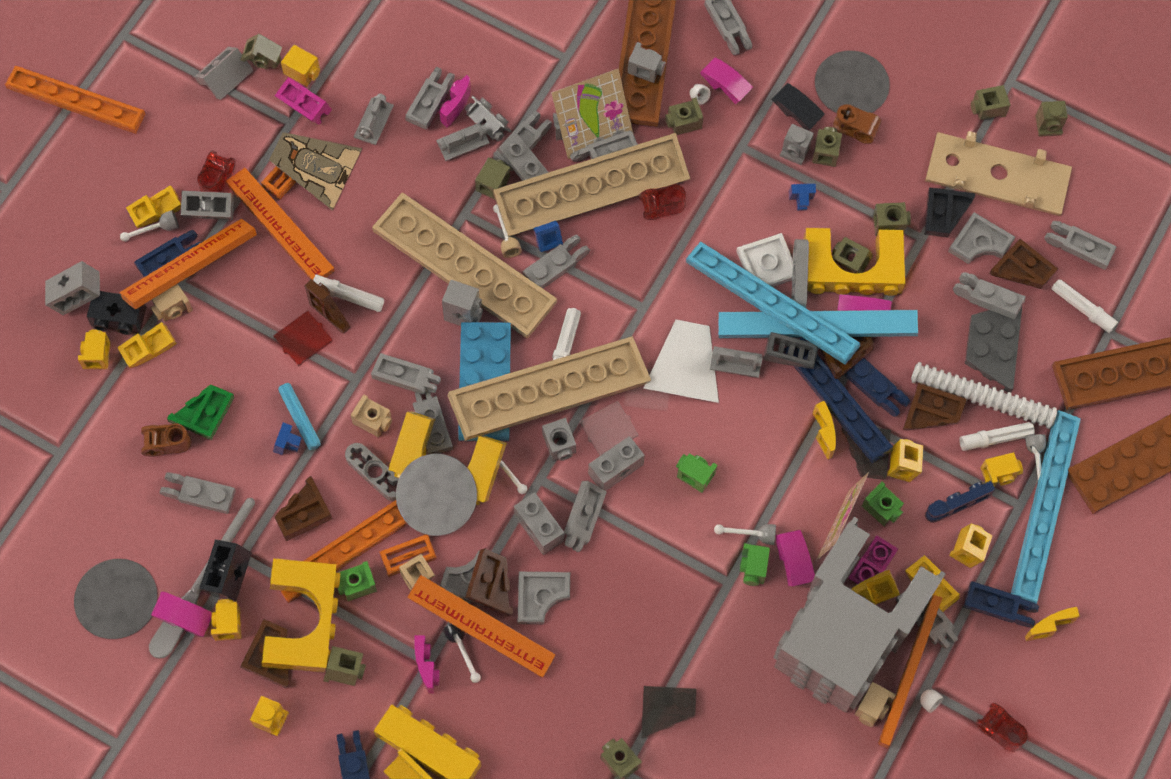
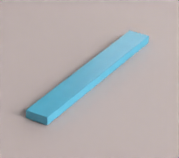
M700 242L686 258V263L843 364H846L860 347V342L706 244Z
M918 310L811 311L850 337L918 336ZM719 312V338H768L771 332L788 337H801L764 312Z
M1057 410L1054 424L1050 430L1042 462V470L1037 483L1011 594L1021 596V599L1035 604L1038 602L1068 476V468L1070 467L1081 418Z

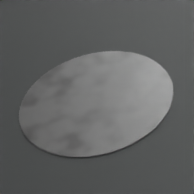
M841 51L829 56L820 64L815 75V88L820 100L825 106L836 113L838 108L845 104L872 113L885 102L889 93V77L884 67L872 56L859 51Z
M428 454L415 459L402 472L396 488V502L403 519L415 530L433 536L446 535L461 528L471 517L477 500L476 484L468 468L456 458L445 454Z
M127 559L106 560L92 567L81 578L74 596L75 612L82 626L90 633L106 639L124 638L139 631L152 617L151 614L157 603V588L151 574L140 564Z

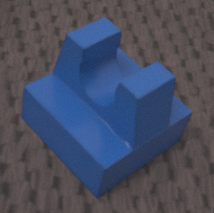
M791 184L789 200H796L797 211L807 210L809 199H813L816 194V184Z
M557 221L533 228L540 252L550 250L560 244L563 245Z
M282 423L274 445V453L283 455L285 449L298 451L302 437L291 433L292 425Z

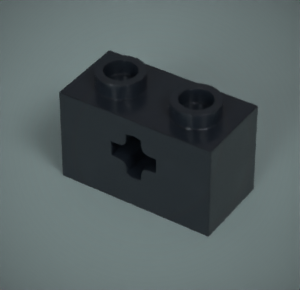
M100 291V296L90 302L87 319L96 330H117V332L124 335L140 334L147 307L144 304L134 309L122 299L121 294Z
M215 539L199 589L213 597L231 599L236 602L252 552L237 543Z

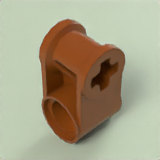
M845 104L838 108L833 121V127L837 129V132L852 137L861 143L871 144L876 137L882 120L874 113Z
M180 424L148 425L141 428V434L144 435V447L141 449V454L144 456L153 457L163 454L183 453L190 448L192 443L190 435ZM183 435L180 441L173 442L174 437Z

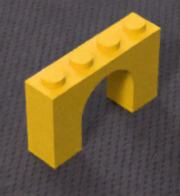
M806 228L803 239L809 242L807 291H811L813 294L835 292L842 295L849 292H858L862 295L884 293L888 296H894L898 293L902 294L905 286L903 230H879L875 240L876 265L867 272L855 274L842 270L834 262L831 255L830 228Z
M413 411L406 413L388 469L395 472V477L400 478L404 469L411 462L427 455V444L435 422L434 418ZM485 435L478 437L472 459L467 467L476 484L477 505L489 500L507 444Z
M273 558L270 590L299 592L310 597L318 608L319 624L312 633L302 638L292 639L265 636L261 667L314 672L326 671L331 653L329 639L334 640L336 624H331L332 613H337L338 598H333L334 588H339L340 573L336 572V564Z

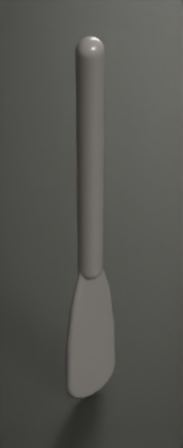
M253 498L245 500L221 541H233L255 505ZM207 563L192 588L181 599L195 605L197 604L202 591L199 588ZM163 622L150 641L149 651L151 655L155 658H165L173 651L184 629Z

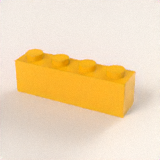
M392 704L374 729L376 737L398 751L403 749L415 762L442 779H473L481 767V761L478 759L479 755L468 747L465 750L461 749L456 745L457 741L446 733L442 736L433 731L435 727L424 719H421L420 722L411 717L413 713L404 706L399 705L397 708Z

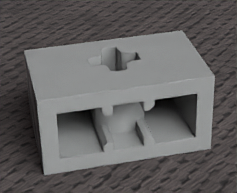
M182 191L181 216L184 218L233 220L234 196L232 193Z
M83 261L45 281V305L62 315L100 296V272Z
M450 280L442 299L444 320L461 326V322H479L483 313V309L480 308L482 299L479 297V289Z
M628 436L589 463L588 474L599 488L607 491L643 466L645 455L632 438Z
M535 492L514 506V516L543 555L564 542V531Z

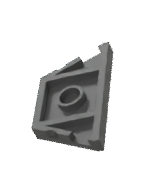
M1022 308L1016 319H1011L988 310L971 315L969 322L965 364L974 370L980 371L990 381L992 379L1004 386V390L1007 392H1012L1014 387Z

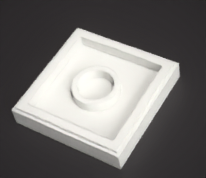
M782 233L737 247L736 252L743 269L774 287L792 281L793 257Z

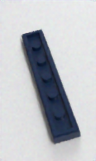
M789 347L784 348L783 354H788ZM799 348L794 349V357L798 356ZM804 350V360H807L809 350ZM818 354L816 355L813 369L794 366L820 400L825 401L829 411L871 463L876 462L893 451L891 443L842 383L834 378L831 370Z

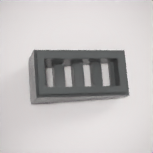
M771 332L767 339L763 360L813 369L818 347L807 341ZM774 345H779L778 352L773 351ZM785 346L789 347L787 355L783 354ZM795 348H799L797 357L793 356ZM804 350H809L807 360L803 359Z

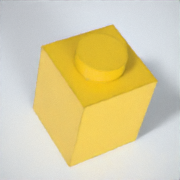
M296 45L291 47L281 61L283 74L306 87L320 73L318 57Z

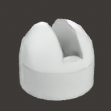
M695 84L690 89V98L696 97L700 105L709 100L711 92L705 85Z
M926 690L921 695V705L931 713L940 705L944 697L935 690Z

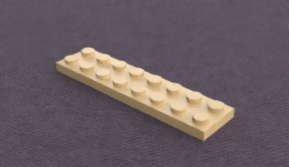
M676 133L495 189L493 194L508 236H512L553 221H560L689 180L690 176Z
M403 192L372 227L374 233L449 284L450 280H454L478 288L479 297L482 299L481 307L502 322L511 323V328L527 339L557 303V298Z
M632 336L448 392L447 396L466 441L644 386L651 381V378Z

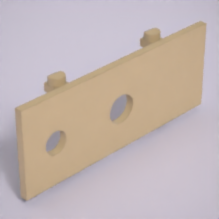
M968 131L966 139L937 132L925 179L926 182L1061 216L1072 170L1071 166L1046 160L1047 151L1038 149L1036 157L975 142L977 136L975 132ZM948 156H955L958 158L959 164L950 166L947 164L946 158ZM995 166H1001L1006 170L1007 177L997 180L991 175V169Z

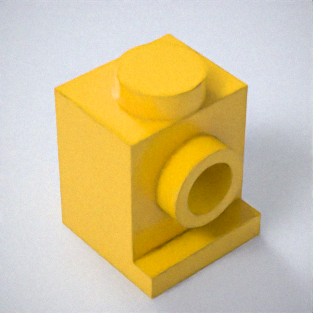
M89 330L85 333V341H81L80 345L81 355H78V361L83 369H108L110 340L106 332Z
M900 439L895 443L893 451H891L890 470H888L887 476L911 482L921 474L923 445L916 444L908 439Z
M1014 452L985 459L980 467L985 483L991 481L994 487L997 483H1000L1001 486L1013 483L1018 475L1023 474L1022 463L1019 459H1016Z
M971 523L960 530L954 550L950 552L949 556L972 568L984 561L992 535L984 531L981 526Z
M231 599L218 600L216 612H212L211 616L212 626L216 628L211 629L212 637L215 641L241 639V613L238 603L233 602Z
M261 696L250 721L254 727L278 737L289 711L284 710L280 703Z

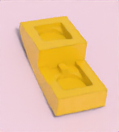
M170 185L151 198L147 195L127 206L126 209L135 226L141 228L159 221L161 215L165 212L173 210L176 213L181 210V200L175 189Z
M161 322L144 335L136 334L117 348L129 368H133L157 357L177 343L167 326Z
M825 401L816 404L813 410V415L821 427L816 440L826 458L831 459L836 447L835 428L830 411Z
M925 555L905 570L911 581L920 567L925 568L934 575H939L941 572ZM944 578L933 593V595L942 597L939 606L942 612L960 599V594Z
M890 570L881 572L851 589L875 605L900 595Z
M1072 607L1061 610L1044 618L1025 635L1026 641L1052 637L1057 631L1056 626L1074 623L1080 617L1078 608Z

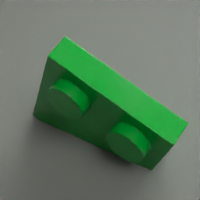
M210 384L201 391L200 395L185 403L186 406L178 412L169 414L167 420L172 424H180L186 430L212 440L235 398L234 394Z

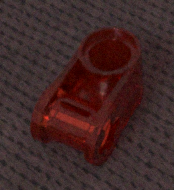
M211 150L197 176L200 191L222 192L226 180L231 177L234 171L235 158L230 157L228 159L217 155L216 151Z
M677 184L647 189L638 195L639 200L643 203V217L646 220H655L660 217L679 214L686 207V191ZM673 197H677L681 200L673 202L670 199Z
M992 702L989 705V711L984 717L977 719L975 722L976 726L982 733L992 738L1006 751H1019L1028 739L1027 729L1010 716L1003 707ZM1008 733H1016L1020 738V742L1014 743L1010 741Z

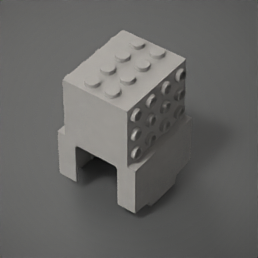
M856 517L847 524L815 574L804 608H800L793 619L790 630H786L780 639L773 657L777 660L774 667L791 678L790 682L802 690L806 687L814 692L812 696L823 704H826L828 701L845 713L849 707L855 709L891 651L897 652L946 574L941 571L939 575H934L925 568L920 567L898 604L890 613H887L844 586L843 583L860 558L857 556L870 536V534L857 527L858 519Z

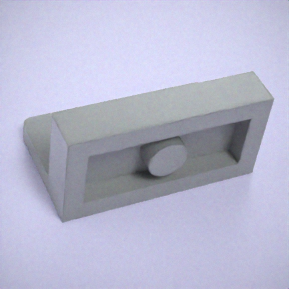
M227 47L194 77L199 84L207 85L215 97L221 100L253 71V68L247 61L243 62L240 60L242 54L238 48Z

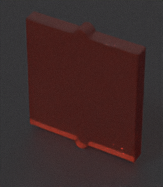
M308 310L273 335L283 348L284 354H288L298 367L333 341L323 329V324L318 323Z

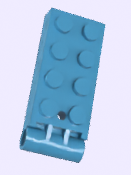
M461 322L459 388L509 374L511 364V323ZM458 426L459 441H465L460 426ZM509 427L486 434L485 436L499 441H509ZM478 437L466 441H477Z

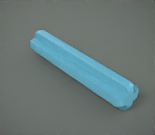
M285 383L278 388L279 393L308 449L314 450L321 445L320 440L291 384Z

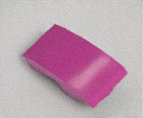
M716 57L700 72L714 90L720 87L734 104H737L753 88L742 75Z
M467 75L453 83L450 89L451 101H446L440 109L441 123L447 128L462 112L469 98L471 84L470 77Z
M839 294L837 311L891 310L892 301Z
M801 530L775 535L779 558L784 560L788 586L812 582L815 574Z
M876 535L849 579L860 584L884 572L898 551V548Z
M161 591L151 616L169 625L180 627L198 637H204L212 619V612Z
M415 635L414 646L418 670L428 693L434 694V686H439L440 670H435L434 662L425 661L430 660L431 644H426L424 635Z

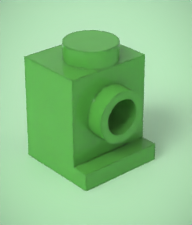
M690 453L688 456L683 454L676 465L679 468L677 478L703 493L716 474L718 465L713 463L709 466L708 462L701 456H693Z
M881 482L865 498L862 507L879 523L885 526L889 521L895 523L903 514L901 508L904 503L885 487V483ZM884 500L889 507L884 506L882 501Z
M744 543L741 556L747 557H742L740 572H744V584L750 586L764 584L770 551L769 547Z
M368 561L339 572L340 584L338 591L340 595H346L347 601L377 592ZM359 578L357 583H350L351 579Z

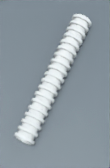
M921 362L915 365L911 383L919 382L929 387L940 389L967 400L969 399L971 403L978 402L980 406L984 404L986 408L993 407V410L997 411L999 409L1001 413L1008 412L1010 416L1014 414L1018 419L1023 417L1024 421L1029 419L1033 424L1035 422H1038L1039 426L1044 424L1048 429L1054 424L1057 415L1056 407L1051 409L1047 404L1042 406L1041 402L1036 404L1032 399L1027 401L1026 397L1021 399L1017 394L1012 396L1011 392L1006 394L1002 389L997 391L996 387L991 389L987 384L982 386L981 382L976 384L972 379L967 381L966 377L961 379L957 374L952 376L951 372L946 374L942 369L937 371L936 367L931 369L927 364L922 366Z

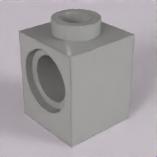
M566 418L542 426V435L552 461L557 459L559 461L567 460L576 453V443ZM557 438H563L566 440V443L564 445H556L553 441Z

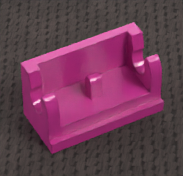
M290 77L286 79L274 95L318 125L321 124V115L323 113L329 115L332 111L326 101Z

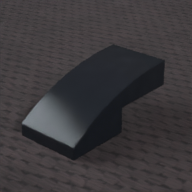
M789 83L771 99L786 116L791 114L808 131L825 115L812 100Z

